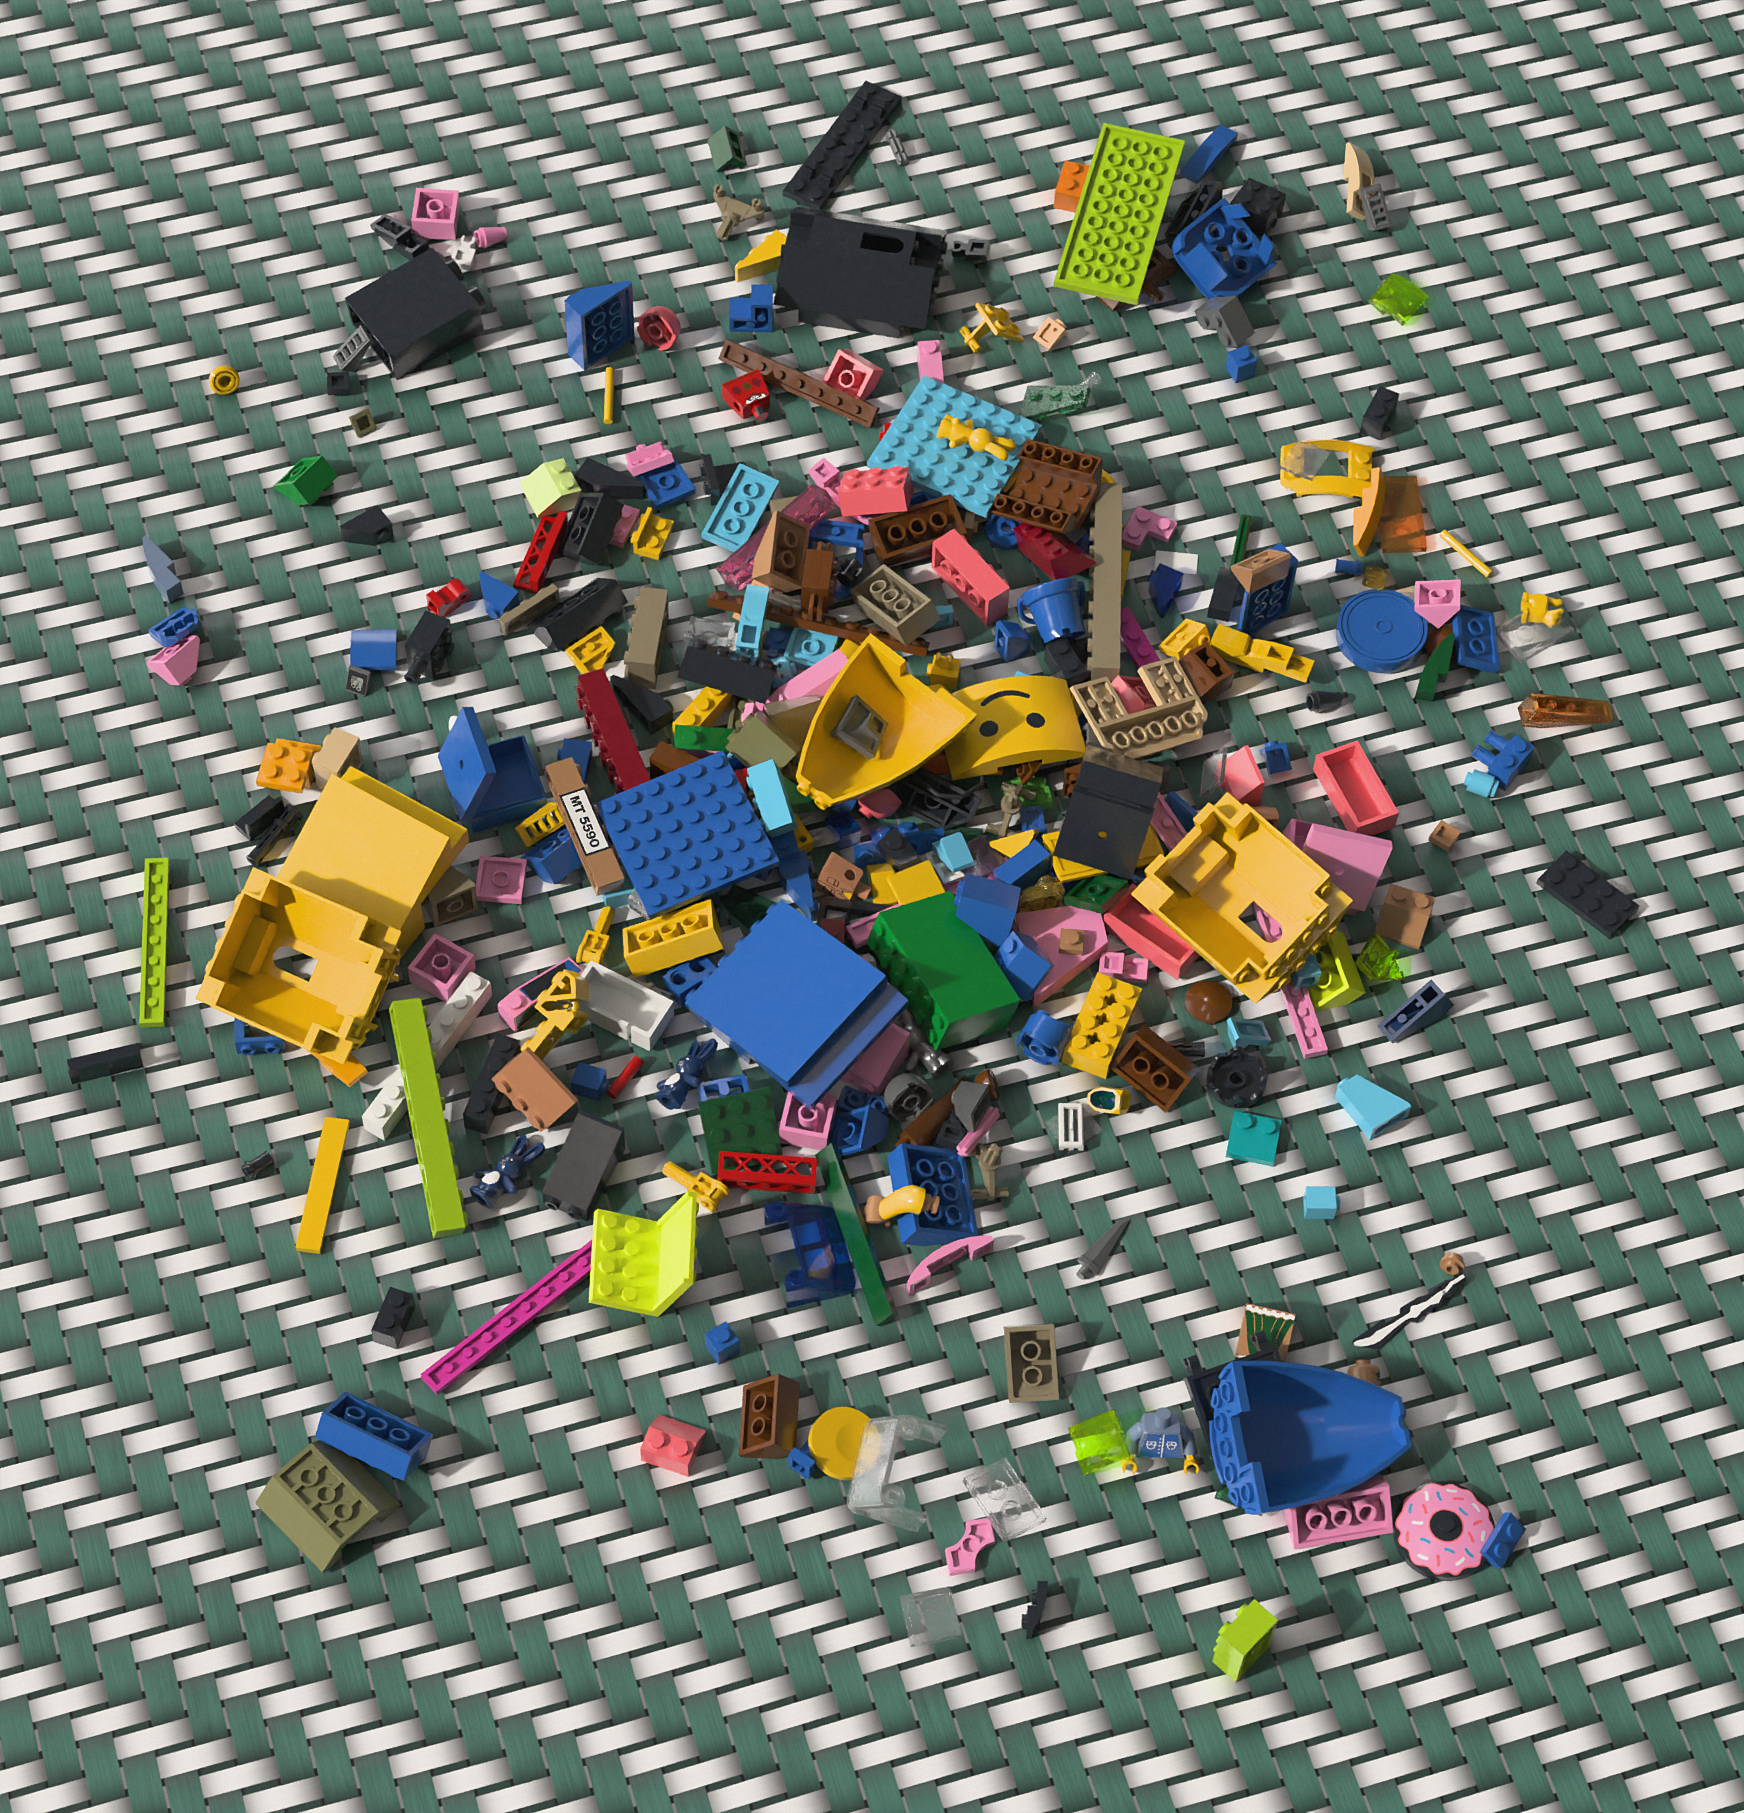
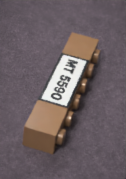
M570 757L546 765L544 776L596 896L623 888L624 879L626 878L625 869L616 860L617 851L614 845H610L607 839L609 837L604 824L601 825L598 818L600 816L597 805L591 802L589 786L584 784L581 779L582 771L579 764H575L573 758Z

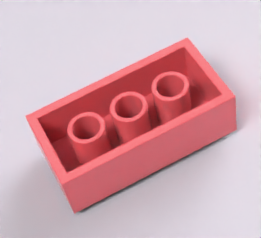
M953 529L933 541L931 568L986 627L1008 613L1010 592L1008 582L996 574L993 566L987 564L982 559L979 551L973 549L962 534L960 535Z

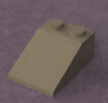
M1054 1324L1003 1326L1009 1403L1059 1400Z

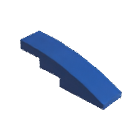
M1223 125L1217 127L1191 156L1180 171L1179 176L1198 184L1215 169L1216 163L1226 155L1228 147L1237 140L1239 133Z

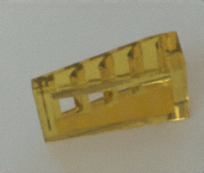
M1371 565L1368 566L1365 570L1362 585L1382 591L1389 577V570Z

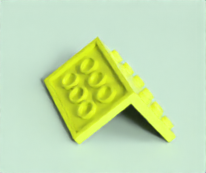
M687 1191L658 1221L597 1209L594 1212L589 1303L658 1317L695 1283L696 1271H694V1261L697 1257L695 1239L698 1234L696 1216L699 1212L697 1193Z

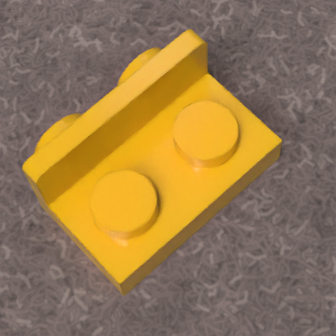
M648 507L646 513H642L640 516L639 528L633 532L631 543L633 544L635 554L659 560L674 527V521L653 515V508Z
M1185 619L1158 647L1160 653L1176 657L1179 661L1189 651L1206 641L1210 643L1211 638L1205 624Z

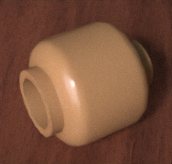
M1357 1360L1356 1365L1348 1368V1375L1381 1387L1380 1369L1376 1365H1371V1360Z

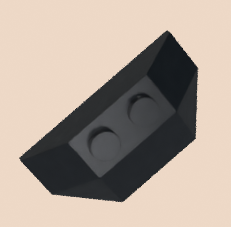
M1203 181L1199 188L1182 201L1164 234L1170 249H1172L1175 238L1187 226L1223 199L1221 181Z
M923 767L916 770L917 776L939 793L962 795L968 791ZM912 773L893 783L897 796L902 802L903 811L937 828L943 827L944 831L973 820L982 801L980 797L973 793L962 800L936 797L914 780Z

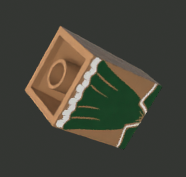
M1246 1303L1234 1360L1257 1352L1251 1343L1250 1335L1264 1331L1269 1347L1276 1345L1282 1362H1286L1296 1314Z

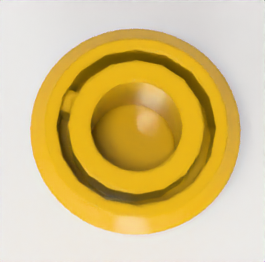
M218 366L212 370L209 376L210 387L217 394H231L239 386V375L230 366Z

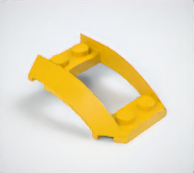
M1336 439L1304 440L1282 446L1280 484L1287 490L1289 487L1297 493V497L1307 494H1332L1353 498V496L1362 497L1363 488L1371 487L1372 452L1375 448ZM1334 450L1348 453V477H1304V451Z

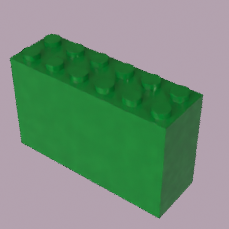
M951 891L879 912L867 939L870 949L875 952L880 965L890 976L892 984L908 1000V1007L913 1013L915 1021L920 1024L927 1040L936 1051L1007 1028L1021 1001L977 931L956 916L957 906L953 905L955 897Z

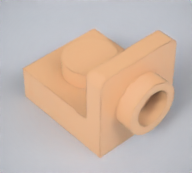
M1048 317L1033 338L1051 352L1063 336L1067 338L1069 334L1065 330L1067 326L1059 319L1054 321Z

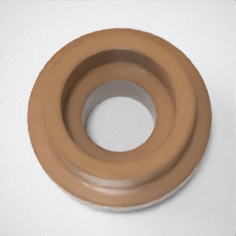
M1449 1252L1441 1259L1440 1267L1444 1272L1455 1275L1464 1271L1465 1263L1460 1254Z

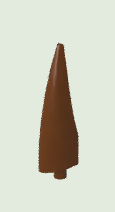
M964 1075L942 1099L918 1115L897 1137L899 1141L895 1144V1147L897 1148L901 1143L929 1146L954 1109V1104L951 1101L953 1091L957 1089L961 1081L966 1080L967 1076Z

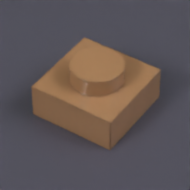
M966 510L964 523L967 531L965 538L967 541H972L973 533L978 531L979 520H975V513Z
M1441 820L1430 834L1428 841L1448 852L1460 837L1461 831Z
M1061 928L1059 953L1082 956L1085 931Z

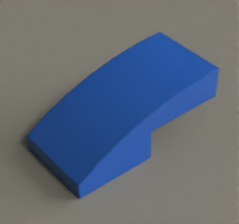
M1042 805L1021 807L1019 811L1021 831L1025 832L1038 828L1039 833L1035 840L1045 848L1042 836L1047 834V829L1044 823Z

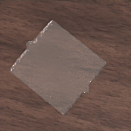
M1298 440L1280 465V469L1294 474L1295 477L1300 476L1313 481L1330 457V452L1317 448L1316 445H1310Z
M1223 747L1218 752H1214L1213 756L1204 762L1200 790L1201 797L1204 798L1210 792H1214L1215 788L1224 782L1228 748Z
M1083 1107V1140L1085 1144L1100 1134L1102 1128L1092 1118L1093 1114L1088 1113ZM1068 1109L1064 1110V1142H1068ZM1073 1109L1074 1142H1078L1077 1109ZM1057 1114L1045 1122V1126L1055 1137L1054 1140L1059 1142ZM1064 1148L1068 1152V1154L1074 1151L1069 1150V1148Z

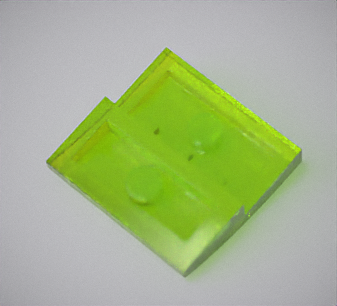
M1391 273L1369 298L1368 302L1382 315L1388 312L1403 326L1429 296L1412 282L1395 273Z
M1116 1409L1109 1410L1068 1427L1076 1448L1075 1455L1083 1475L1130 1457L1127 1441Z

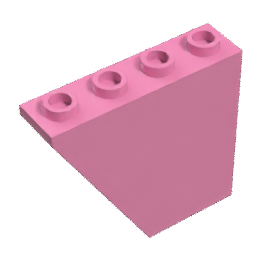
M1063 906L1015 914V921L1012 924L1011 931L1033 937L1054 964L1052 970L1031 996L1033 1006L1041 1004L1097 961L1101 956V952L1107 951L1108 939L1101 913L1078 909L1072 906ZM1061 928L1085 931L1082 956L1059 953Z

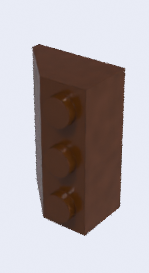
M1145 1024L1134 1034L1110 1066L1114 1072L1165 1113L1201 1070Z
M778 1373L743 1386L739 1441L740 1457L780 1459L788 1456L793 1448H796L799 1382Z

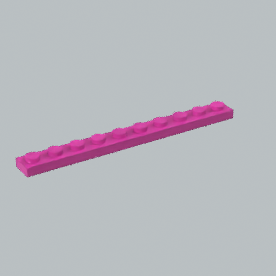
M592 1240L421 1373V1379L436 1395L440 1394L588 1277L591 1272Z

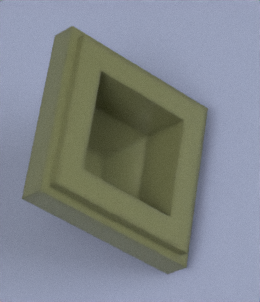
M369 408L349 417L357 437L377 428Z

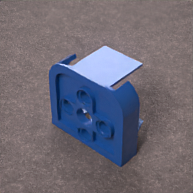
M1225 197L1187 226L1175 238L1172 246L1173 256L1177 263L1208 300L1213 297L1239 296L1278 264L1271 256L1274 247L1273 243L1265 234L1260 242L1241 218L1250 216L1241 203L1230 205ZM1222 246L1228 250L1230 254L1229 261H1224L1222 254L1216 251V247Z

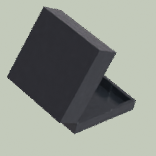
M1087 745L1077 783L1071 795L1053 856L1132 879L1154 813V805L1162 781L1163 767ZM1105 832L1107 836L1100 837L1098 833Z

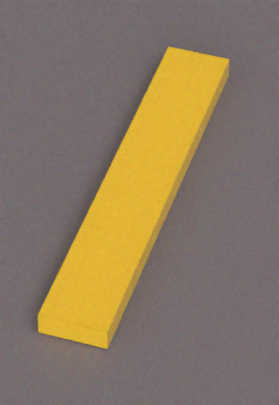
M325 1117L296 1242V1251L321 1254L350 1125L348 1119Z

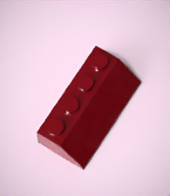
M1023 522L1013 528L1019 550L1052 580L1069 578L1096 564L1093 558L1063 533Z

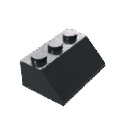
M580 493L556 554L586 565H600L605 557L608 543L613 538L615 526L622 516L624 504L604 493Z

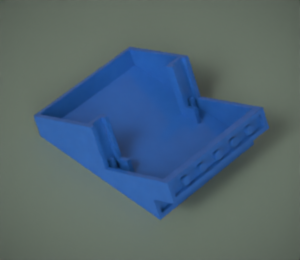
M781 900L778 904L775 902L769 907L766 912L768 915L762 921L757 920L750 928L751 933L746 938L741 937L734 945L735 950L730 955L726 954L718 962L719 967L713 973L710 971L704 976L701 981L703 984L697 990L694 988L688 993L685 998L687 1000L685 1006L686 1009L748 1064L754 1060L811 1111L901 1015L909 1004L908 1000L887 982L885 974L785 901Z

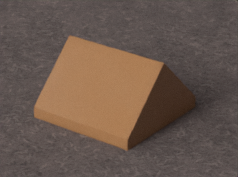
M1267 549L1230 567L1237 579L1250 594L1288 576L1291 555L1287 552Z

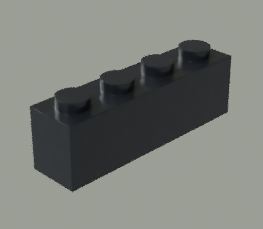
M497 1033L463 1112L464 1128L488 1134L505 1094L497 1089L492 1078L510 1060L521 1053L520 1040Z

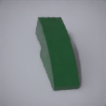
M1450 633L1443 639L1431 654L1420 676L1415 699L1432 702L1437 681L1445 683L1455 633Z

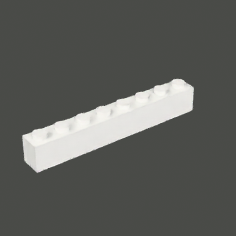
M471 971L428 1027L432 1033L430 1048L436 1054L435 1072L492 997L491 983ZM400 1066L362 1115L364 1130L384 1141L408 1110Z

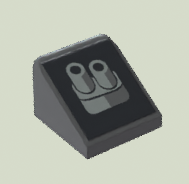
M350 665L345 688L349 692L365 697L373 685L371 672Z

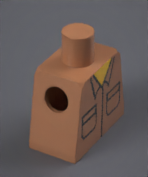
M831 852L822 868L815 886L817 891L845 900H851L853 895L866 900L872 888L860 882L864 873L863 870L834 852Z

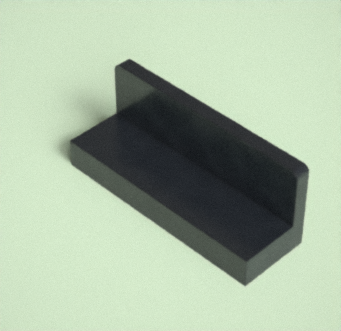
M138 1043L66 1059L72 1084L144 1068Z

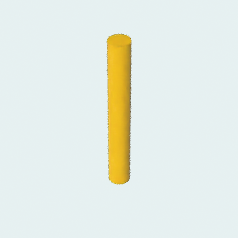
M612 367L606 368L604 423L607 425L613 422L614 368Z
M1443 530L1440 533V537L1486 578L1492 575L1493 571L1447 530Z

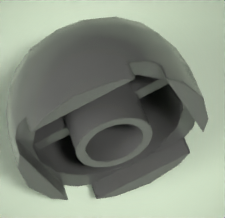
M912 1073L901 1074L892 1079L885 1088V1106L891 1116L897 1121L906 1122V1118L913 1114L914 1119H916L918 1115L927 1110L932 1104L931 1093H933V1090L920 1076Z

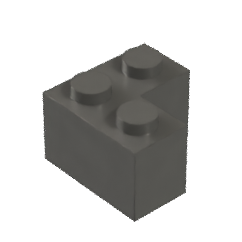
M1237 296L1213 297L1194 311L1197 321L1203 329H1216L1219 340L1224 347H1238L1255 334Z

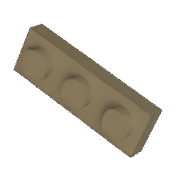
M551 584L547 588H542L530 599L522 601L513 610L505 612L499 618L500 631L505 636H508L559 603V589L554 584Z

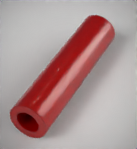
M638 1056L632 1058L606 1091L609 1097L612 1099L618 1097L644 1064L641 1058Z

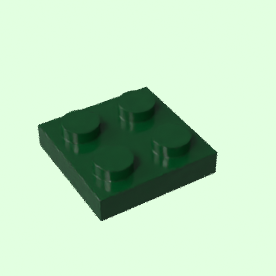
M1105 875L1083 878L1063 897L1064 903L1078 909L1103 914L1129 889V884L1127 880Z

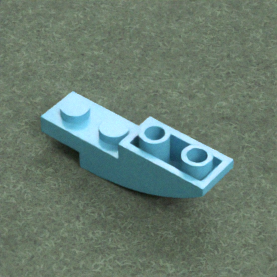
M747 584L735 653L745 652L750 654L752 658L758 659L770 587Z

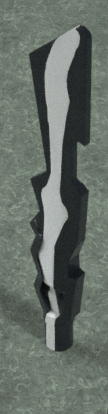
M1460 1273L1453 1279L1445 1280L1430 1288L1428 1294L1417 1297L1399 1309L1400 1314L1387 1323L1384 1319L1355 1338L1352 1344L1354 1346L1379 1350L1406 1322L1418 1323L1423 1314H1431L1433 1309L1441 1307L1443 1301L1451 1298L1454 1290L1466 1282L1465 1276Z

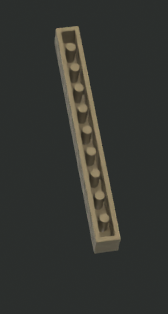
M1101 483L1100 492L1093 503L1094 509H1090V522L1094 523V527H1090L1089 541H1093V546L1090 545L1089 556L1095 560L1096 564L1089 567V577H1093V582H1089L1088 596H1093V599L1088 603V614L1092 615V620H1088V633H1092V638H1088L1087 652H1092V657L1087 659V671H1091V680L1107 676L1109 681H1114L1120 672L1122 483Z

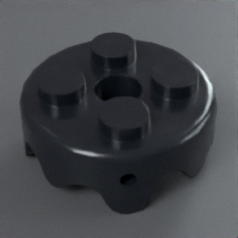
M1235 1046L1229 1051L1219 1053L1214 1057L1211 1065L1208 1067L1207 1088L1212 1097L1224 1106L1230 1108L1249 1107L1262 1097L1268 1080V1071L1265 1070L1258 1056H1250L1245 1053L1243 1047ZM1239 1077L1243 1083L1235 1085L1230 1081V1078Z

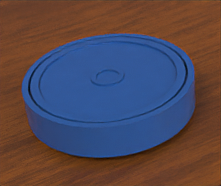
M1370 589L1354 595L1343 605L1338 617L1336 640L1343 655L1359 668L1375 673L1398 672L1411 666L1420 657L1428 633L1427 621L1415 612V602L1404 594L1388 589Z

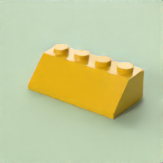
M709 899L624 928V958L634 978L723 949L722 932L712 900Z

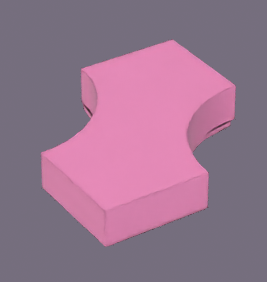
M991 1518L966 1521V1531L963 1538L956 1545L945 1549L949 1576L974 1573L975 1560L983 1549L995 1545L996 1541Z

